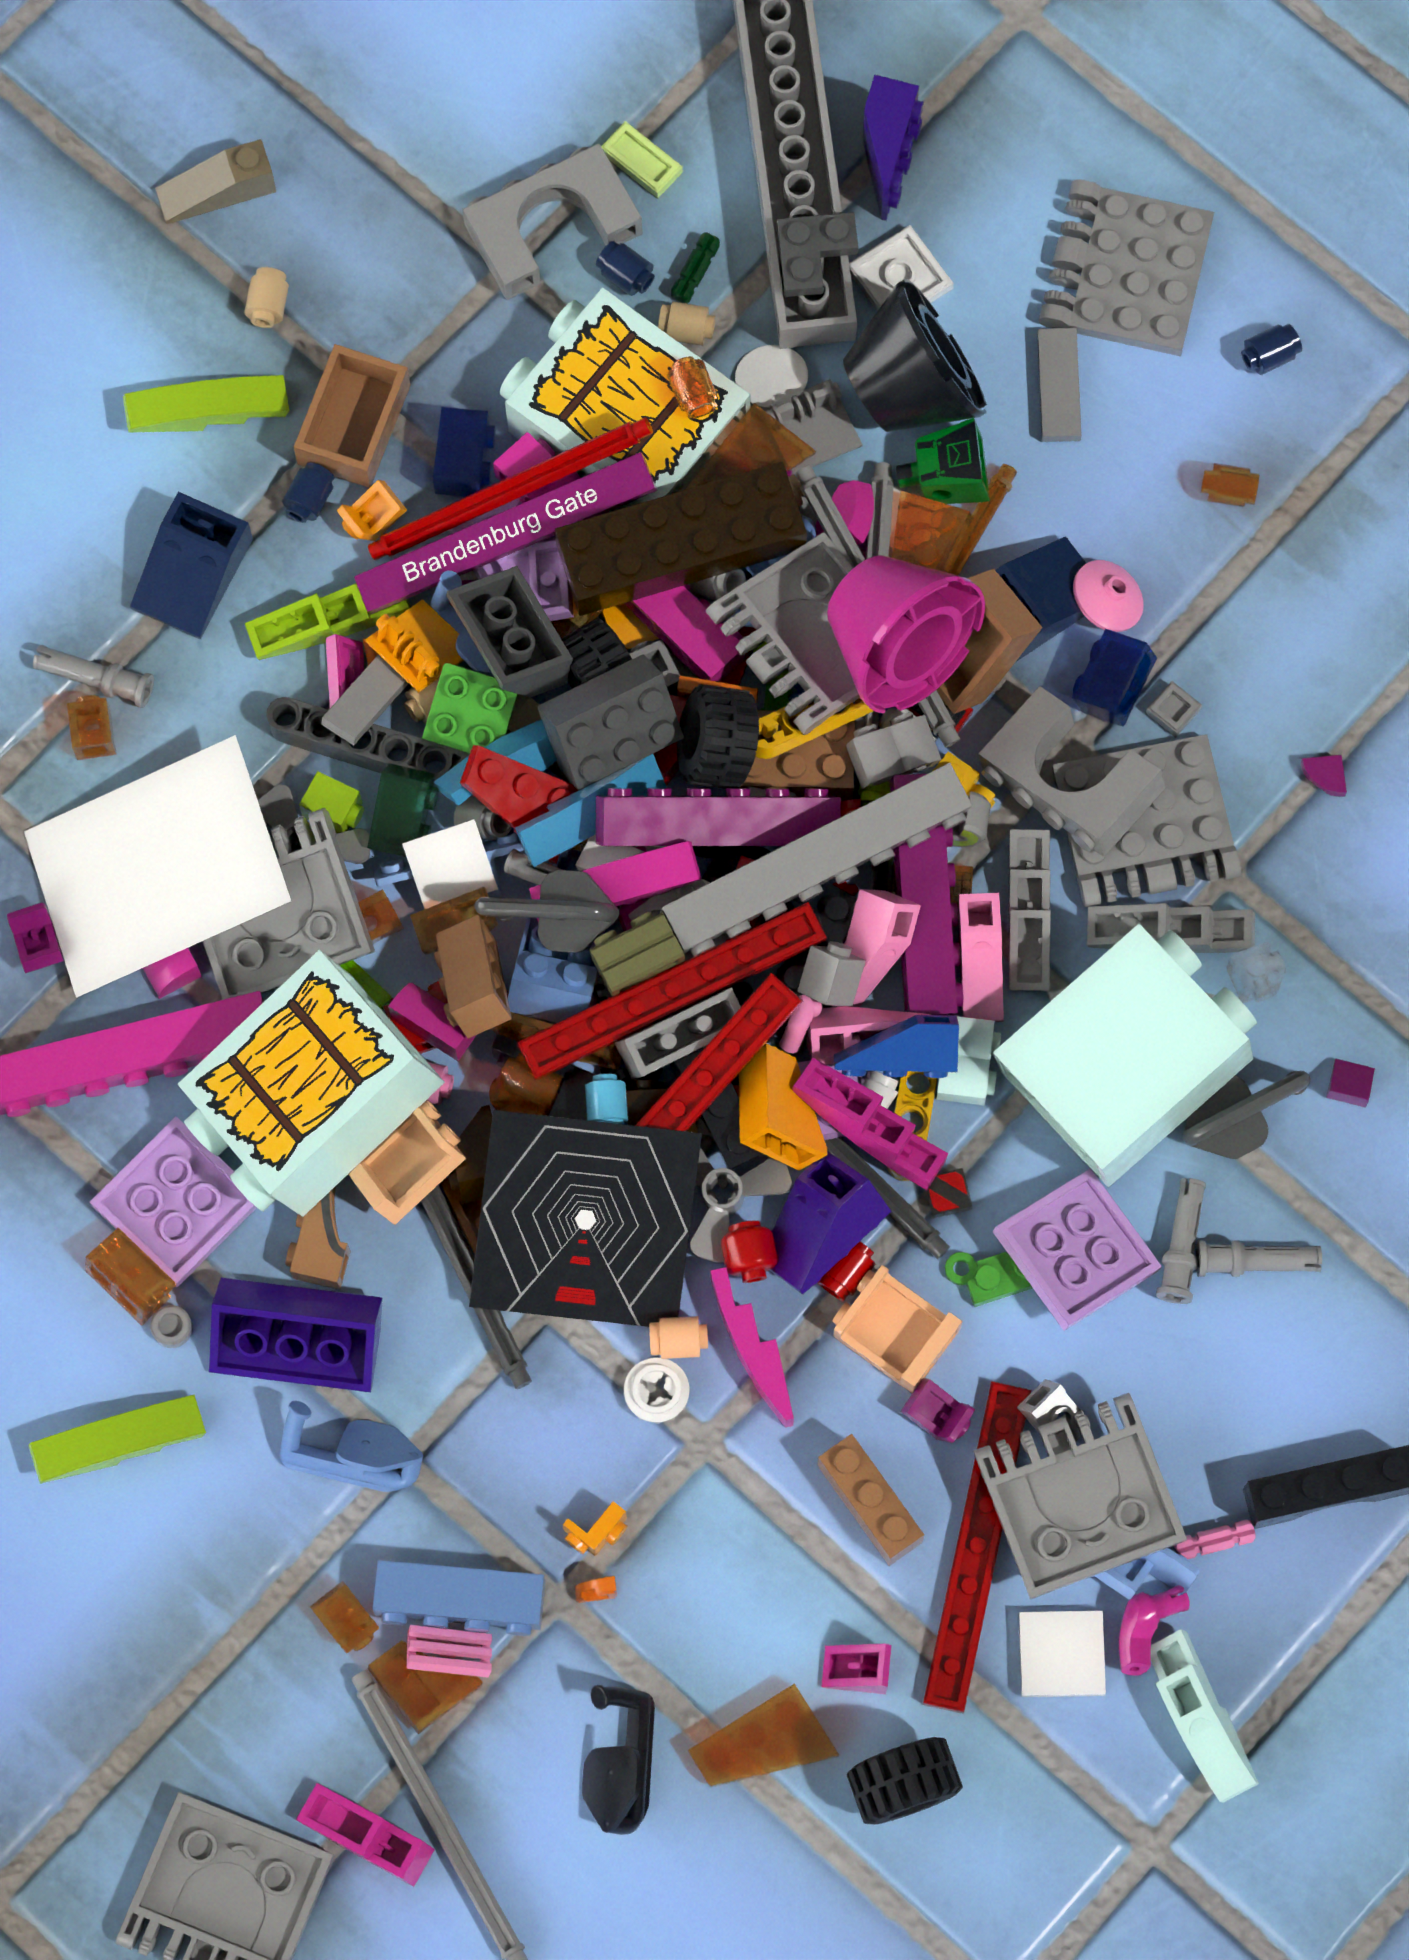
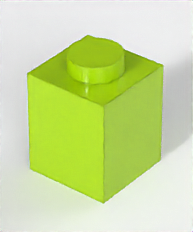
M319 771L316 772L299 803L301 815L309 820V813L326 808L337 834L348 831L349 827L355 828L360 822L365 809L361 806L363 803L360 791Z

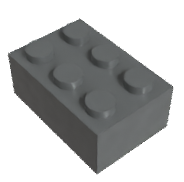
M644 654L537 706L559 769L578 791L684 738L663 674Z

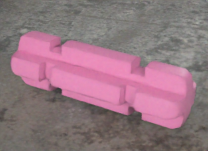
M1246 1519L1235 1522L1233 1527H1229L1227 1524L1197 1532L1195 1537L1186 1535L1187 1541L1174 1545L1177 1554L1191 1559L1195 1558L1197 1553L1203 1556L1233 1548L1235 1543H1238L1239 1546L1252 1543L1256 1539V1534L1252 1522Z

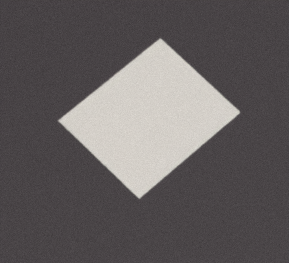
M236 735L24 831L76 998L291 902Z

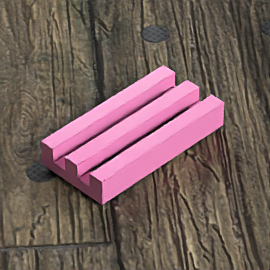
M410 1625L407 1632L406 1669L489 1678L492 1671V1663H490L492 1648H490L492 1634ZM416 1652L439 1654L440 1657L416 1655ZM456 1656L480 1659V1662L449 1658H455Z

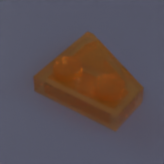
M402 1640L368 1665L369 1672L418 1734L483 1685V1682L477 1676L406 1669L407 1643ZM416 1652V1655L427 1656L422 1652Z

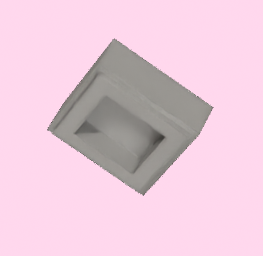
M1171 681L1146 709V714L1176 738L1199 713L1202 705Z

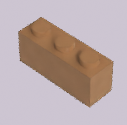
M478 914L437 933L438 951L434 952V957L439 969L443 973V977L439 978V984L445 997L448 999V1003L444 1004V1011L450 1024L453 1027L459 1025L469 1039L511 1020L512 1017L497 942L480 915Z
M850 1434L818 1457L817 1466L888 1566L923 1543L924 1533L853 1434Z

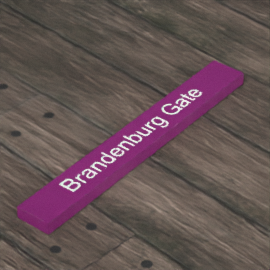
M640 452L358 574L354 578L367 612L373 614L436 587L440 581L441 574L445 571H454L459 576L554 536L555 528L605 514L658 490L645 457Z

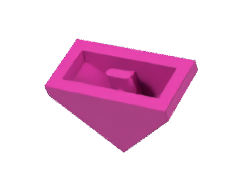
M885 1643L825 1646L822 1688L886 1694L891 1645Z

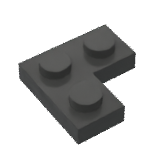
M854 212L777 219L785 297L823 294L821 258L858 254Z

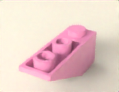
M859 890L847 939L844 944L852 948L851 954L866 960L853 1006L849 1007H860L911 944L921 905L888 891Z
M999 893L959 894L957 908L958 938L961 951L960 974L964 998L962 1006L963 1017L1003 1022L1002 932Z

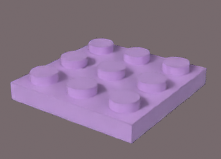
M176 1116L90 1201L91 1206L177 1288L257 1208L230 1179V1175L234 1170L219 1156L211 1153Z
M1091 1168L997 1225L993 1230L996 1238L1064 1331L1154 1275L1162 1267Z

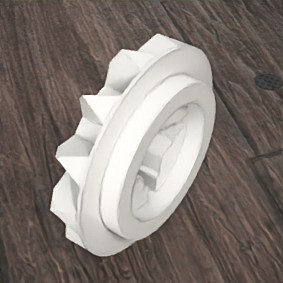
M656 1357L639 1362L630 1370L624 1384V1396L628 1408L640 1420L656 1424L674 1420L686 1407L690 1389L686 1374L680 1366L668 1359ZM666 1376L664 1391L672 1399L658 1397L649 1406L650 1392L641 1383L655 1386L658 1381H661Z

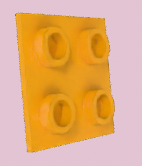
M423 599L398 617H389L387 614L382 615L376 622L379 630L365 639V642L418 693L440 678L445 663L459 665L464 661L457 653L455 646L459 633Z

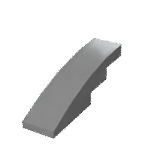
M1009 829V990L1049 991L1051 922L1050 830Z
M1167 903L1088 907V947L1110 949L1136 925L1140 924L1156 941L1166 932L1172 930L1194 953L1255 952V912L1252 909L1212 911L1210 906L1170 908Z

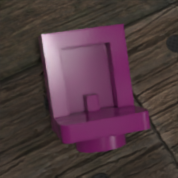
M38 903L7 914L8 923L12 930L25 973L64 961L45 903Z
M922 1378L900 1412L936 1440L953 1443L967 1432L971 1423L970 1418L975 1409L969 1404L958 1402L932 1380Z

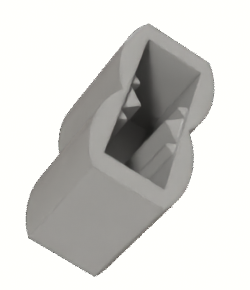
M908 712L890 719V727L877 730L876 724H872L853 732L855 738L846 744V748L862 790L888 782L894 775H909L927 769L942 760L925 715L914 718L912 712Z

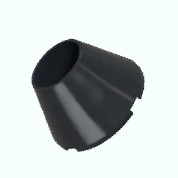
M903 279L896 284L843 359L845 371L855 392L872 418L886 432L981 417L987 413L985 409L981 410L987 404L969 362L953 335H947L936 320V317L939 316L938 312L919 288L908 279Z

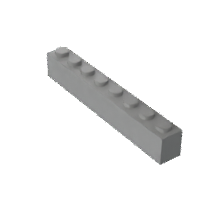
M948 763L663 906L660 913L664 914L684 954L691 951L695 957L715 946L713 939L725 933L731 939L752 928L749 921L761 915L764 916L765 920H769L787 910L785 903L799 896L801 902H805L823 892L822 884L834 878L837 884L843 883L859 874L858 866L870 860L873 866L879 865L895 856L892 849L904 843H907L909 848H912L931 838L928 831L940 825H943L944 829L948 830L966 820L964 813L972 807V804L951 763Z

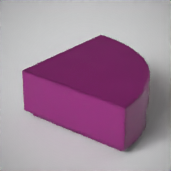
M1342 755L1302 758L1301 767L1308 780L1328 795L1346 796L1347 790Z

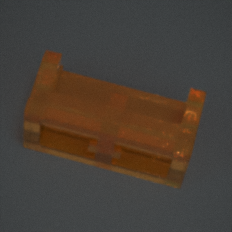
M119 1227L86 1256L85 1271L141 1326L171 1298L169 1292L175 1287L176 1282Z

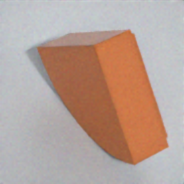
M615 1576L585 1581L574 1587L576 1602L579 1601V1603L615 1599L617 1597Z

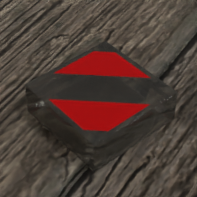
M963 1168L938 1173L928 1190H925L932 1219L972 1210L973 1206Z

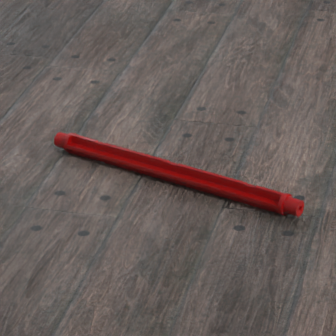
M646 417L634 423L631 421L626 422L565 452L381 535L379 540L368 545L369 553L374 560L387 555L392 557L410 547L640 443V439L653 434L652 426Z

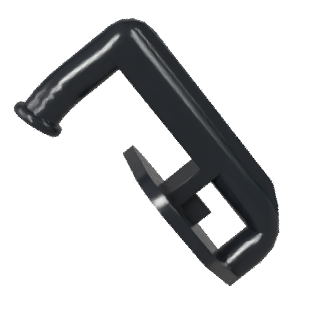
M596 1685L591 1690V1701L594 1707L599 1710H603L607 1706L628 1708L626 1746L595 1748L588 1754L583 1768L582 1797L603 1832L619 1835L631 1834L638 1829L649 1808L655 1704L652 1696L644 1691Z

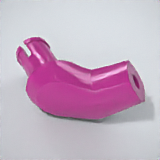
M1176 1585L1171 1589L1152 1596L1140 1592L1127 1602L1119 1634V1656L1122 1673L1139 1676L1149 1670L1151 1667V1639L1158 1627L1159 1620L1179 1612L1188 1611L1190 1607L1187 1593L1178 1596L1179 1593L1184 1591L1182 1586Z

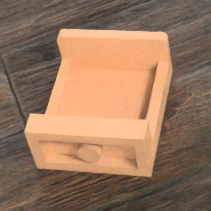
M428 1100L414 1110L400 1126L348 1174L373 1209L394 1225L466 1159L456 1146L461 1141L460 1138L447 1124H439L437 1119L441 1117V1114Z
M881 1265L876 1273L869 1270L857 1286L860 1295L854 1303L850 1305L845 1302L832 1320L836 1324L833 1337L910 1393H913L922 1378L927 1376L961 1330L962 1321L950 1312L945 1315L892 1277L889 1274V1269Z

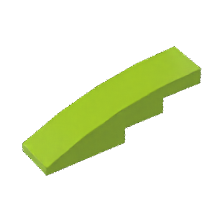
M284 375L203 380L125 393L123 396L128 433L203 431L207 425L245 424L248 418L286 417L290 411Z
M357 583L321 598L316 593L246 622L245 626L258 660L326 643V637L334 634L345 637L374 627L382 615L387 614L389 617H398L411 608L409 600L406 599L370 614L367 612Z
M193 1394L69 1429L31 1442L28 1446L39 1483L42 1484L116 1466L122 1460L159 1452L164 1446L201 1438L206 1434V1430L195 1395Z

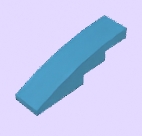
M542 720L502 736L484 747L542 772L556 761ZM469 756L434 781L440 792L458 806L472 795L460 784Z
M651 754L548 805L549 812L515 827L532 866L535 867L596 834V796H608V788H632V796H647V788H666L654 755Z

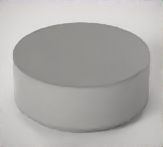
M168 1305L154 1313L150 1329L153 1337L160 1345L167 1348H177L189 1340L193 1325L188 1313L179 1306Z

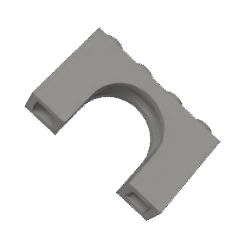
M600 144L590 148L581 147L574 151L568 159L557 164H546L539 168L535 175L522 181L513 180L507 183L501 191L489 197H478L463 209L464 225L506 300L541 284L539 267L521 237L519 230L526 215L543 203L564 201L580 207L592 220L605 245L611 241H615L618 244L626 243L643 234L642 217Z
M1039 686L978 753L983 769L981 771L982 775L995 787L1003 785L1010 790L1013 798L1023 807L1029 809L1032 806L1042 813L1043 819L1054 829L1060 830L1063 828L1072 834L1073 840L1082 849L1088 852L1093 849L1104 857L1163 792L1165 784L1162 771L1130 749L1101 782L1089 789L1078 792H1066L1048 785L1040 777L1043 761L1075 724L1070 706Z

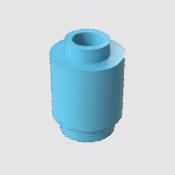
M615 1074L593 1076V1082L585 1085L587 1120L623 1125L627 1123L626 1083L617 1080V1075Z

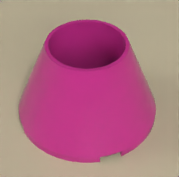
M874 556L854 567L835 589L828 605L827 617L861 700L870 709L878 713H885V708L894 706L899 711H902L917 704L937 690L955 672L970 650L965 647V644L973 629L976 631L981 629L985 613V600L980 588L965 577L888 556Z

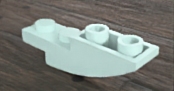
M1180 1629L1152 1644L1151 1662L1159 1678L1156 1685L1184 1743L1218 1800L1224 1803L1258 1785L1257 1778L1227 1710L1219 1706L1188 1633Z

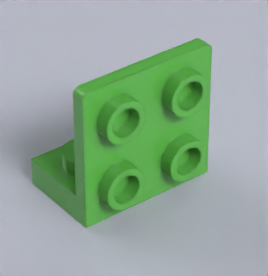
M445 663L441 671L422 739L467 753L471 752L473 745L485 747L507 734L518 694L502 690L495 677L451 663Z

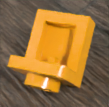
M377 480L351 506L342 504L337 509V512L343 518L341 524L350 536L355 539L376 541L407 511L406 507L387 483L382 480Z
M613 1501L587 1533L567 1518L562 1524L563 1530L568 1534L564 1540L582 1555L588 1550L596 1556L607 1542L613 1546L624 1534L628 1527L623 1523L627 1519L626 1511Z

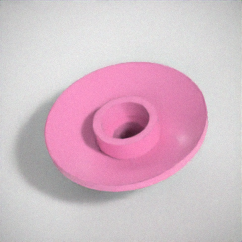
M1094 560L1086 563L1076 573L1073 581L1074 598L1080 611L1091 623L1106 631L1123 632L1132 628L1140 620L1144 607L1143 596L1137 582L1124 568L1110 561Z

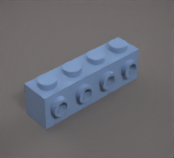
M378 1560L372 1610L375 1616H382L381 1622L385 1624L406 1625L407 1619L423 1620V1626L446 1629L448 1628V1622L465 1624L464 1629L467 1631L489 1632L490 1626L506 1627V1633L510 1635L530 1636L531 1630H541L546 1580L543 1574Z

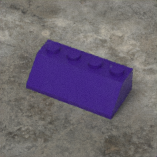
M220 1278L211 1309L209 1372L371 1392L381 1331L383 1297Z

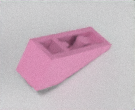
M849 1006L822 1008L819 1016L812 1018L806 1032L811 1060L815 1058L825 1065L834 1064V1054L914 1015L931 1014Z

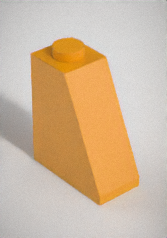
M766 1043L739 1073L740 1143L800 1171L827 1156V1146L814 1110L792 1091L794 1084L801 1076L796 1058Z

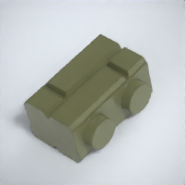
M647 912L630 922L631 929L617 935L615 930H612L594 940L596 946L590 949V955L611 996H615L685 962L684 952L663 913L654 917L652 912Z

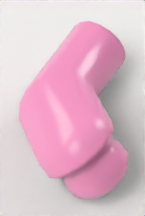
M804 994L799 996L803 1002L789 1017L779 1042L780 1047L788 1053H796L812 1018L819 1016L822 1011V1003Z

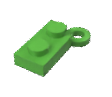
M1007 1251L979 1260L977 1263L974 1257L964 1252L955 1253L946 1261L945 1274L948 1280L956 1285H967L974 1307L1033 1288ZM957 1262H965L969 1267V1272L963 1276L957 1275L953 1270V1266Z

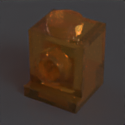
M86 695L79 697L76 702L67 703L72 749L77 760L117 755L111 711L107 699L96 695ZM97 724L100 726L99 729L86 731L89 725Z
M383 889L358 902L364 919L367 917L377 919L376 928L368 931L372 944L404 929Z

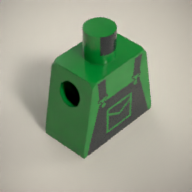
M975 418L918 438L915 441L917 461L896 466L900 488L920 485L928 504L940 505L990 501L983 437Z

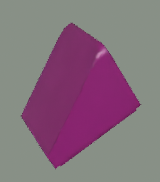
M1335 1059L1326 1098L1366 1107L1370 1098L1375 1068Z

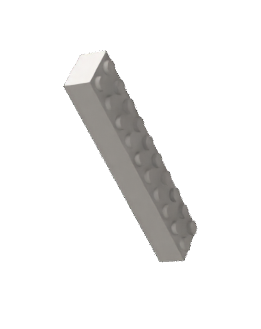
M733 0L779 349L855 341L857 316L848 255L821 258L823 294L785 297L777 219L842 213L813 0Z

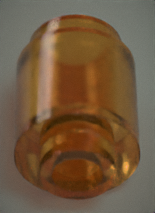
M688 356L674 362L667 377L681 411L686 412L688 418L703 417L714 411L717 407L715 401L717 393L704 361Z
M1213 463L1212 470H1204L1201 493L1208 494L1207 502L1244 507L1245 504L1255 505L1260 474L1250 473V468Z
M519 1053L516 1060L510 1057L507 1059L499 1079L506 1082L504 1086L505 1091L537 1105H540L541 1102L551 1105L563 1076L553 1072L535 1081L522 1053Z

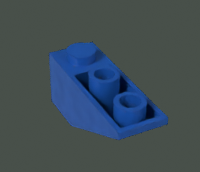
M914 1015L834 1054L835 1070H842V1074L846 1076H864L866 1071H883L884 1076L904 1077L907 1076V1071L923 1072L924 1076L930 1078L947 1077L948 1072H957L959 1022L957 1016Z

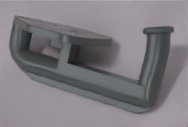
M558 870L551 872L542 882L540 899L481 897L474 905L475 910L480 915L495 917L503 922L511 920L512 917L539 918V939L544 947L556 952H583L619 916V910L593 878L588 873L582 871Z
M1301 1070L1290 1072L1285 1078L1253 1095L1245 1081L1235 1075L1188 1117L1183 1133V1141L1189 1146L1230 1159H1238L1262 1146L1268 1137V1124L1261 1111L1293 1094H1302L1310 1083L1309 1074Z

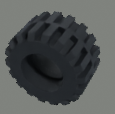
M599 618L590 621L561 638L573 658L567 679L571 689L632 660L617 634Z
M700 684L693 689L688 697L679 724L684 738L677 741V760L681 776H683V780L688 784L723 789L740 788L752 768L758 745L759 717L754 696L747 690Z
M939 1737L925 1738L885 1751L858 1763L846 1774L863 1823L872 1825L893 1821L935 1806L954 1797L963 1788L945 1738Z

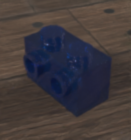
M441 407L433 473L435 494L467 497L482 490L483 485H490L492 462L486 461L487 448L494 449L496 425H490L488 411Z
M1105 628L1101 639L1097 640L1091 648L1090 661L1084 673L1079 675L1074 683L1072 699L1083 713L1124 727L1157 660L1156 655L1147 642Z

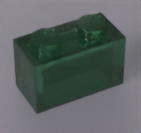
M391 763L386 766L381 772L367 848L406 857L402 843L431 834L432 825L426 824L428 810L434 811L439 794L438 787L433 786L434 773Z

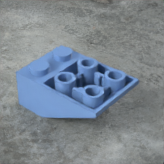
M527 918L508 994L510 1012L559 1023L588 1009L598 972L590 955V949L596 946L593 942L587 949L579 953L551 951L544 947L539 939L537 918Z

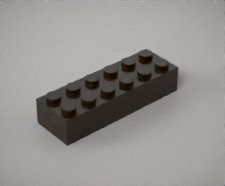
M782 461L555 528V539L578 614L583 616L788 555L806 544L807 532Z

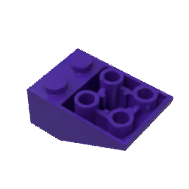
M874 74L864 108L862 143L881 220L887 221L890 208L897 209L900 202L903 174H908L913 154L911 152L913 141L918 140L923 119H921L924 102L918 100V85Z
M827 1151V1156L812 1163L797 1177L772 1230L778 1263L770 1271L803 1295L812 1286L817 1284L821 1277L839 1260L847 1256L850 1250L870 1231L874 1230L892 1211L869 1179Z

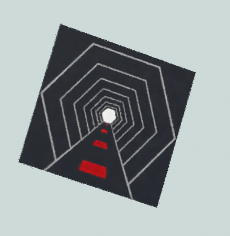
M493 1110L469 1307L649 1327V1323L659 1322V1318L679 1317L702 1133Z

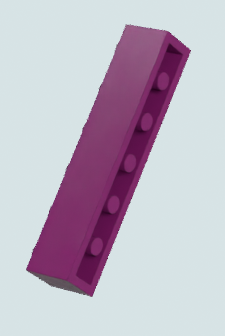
M926 774L894 775L889 780L890 792ZM940 825L928 831L931 836L928 840L912 848H909L907 843L894 848L896 893L902 898L921 905L911 944L901 955L904 1012L954 1016L958 1013L957 1007L963 1006L964 998L962 983H956L955 967L961 965L959 942L953 943L952 927L958 926V908L956 902L950 903L949 888L955 887L954 863H948L947 847H952L953 830L952 828L945 830L943 825Z
M608 788V796H596V844L601 846H671L691 841L692 846H785L839 819L841 814V798L828 796V789L806 788L804 789V796H789V789L766 788L765 796H750V789L726 788V796H711L710 788H687V796H671V788H647V796H632V788Z

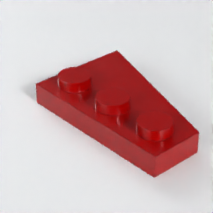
M473 745L460 780V784L514 829L549 812L548 805L578 791L573 784L479 745ZM560 854L547 861L551 864H557Z

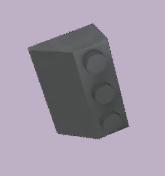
M518 566L447 591V598L502 690L534 697L566 685L573 658Z

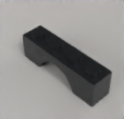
M1409 1445L1248 1481L1243 1488V1493L1254 1529L1293 1521L1301 1516L1334 1506L1364 1501L1377 1502L1408 1495Z

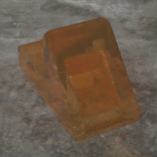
M481 887L410 915L421 950L425 955L438 951L437 933L479 914L475 910L474 905L479 898L489 897L487 889ZM480 915L489 931L498 926L495 917Z

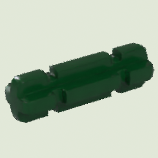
M704 232L701 234L696 243V249L692 250L679 274L680 278L676 279L671 288V297L676 301L686 304L690 302L695 293V287L699 286L711 264V257H714L720 247V240L710 233Z

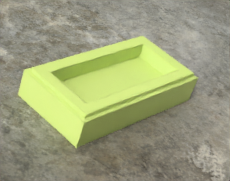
M626 121L601 146L612 163L657 199L683 173V166Z

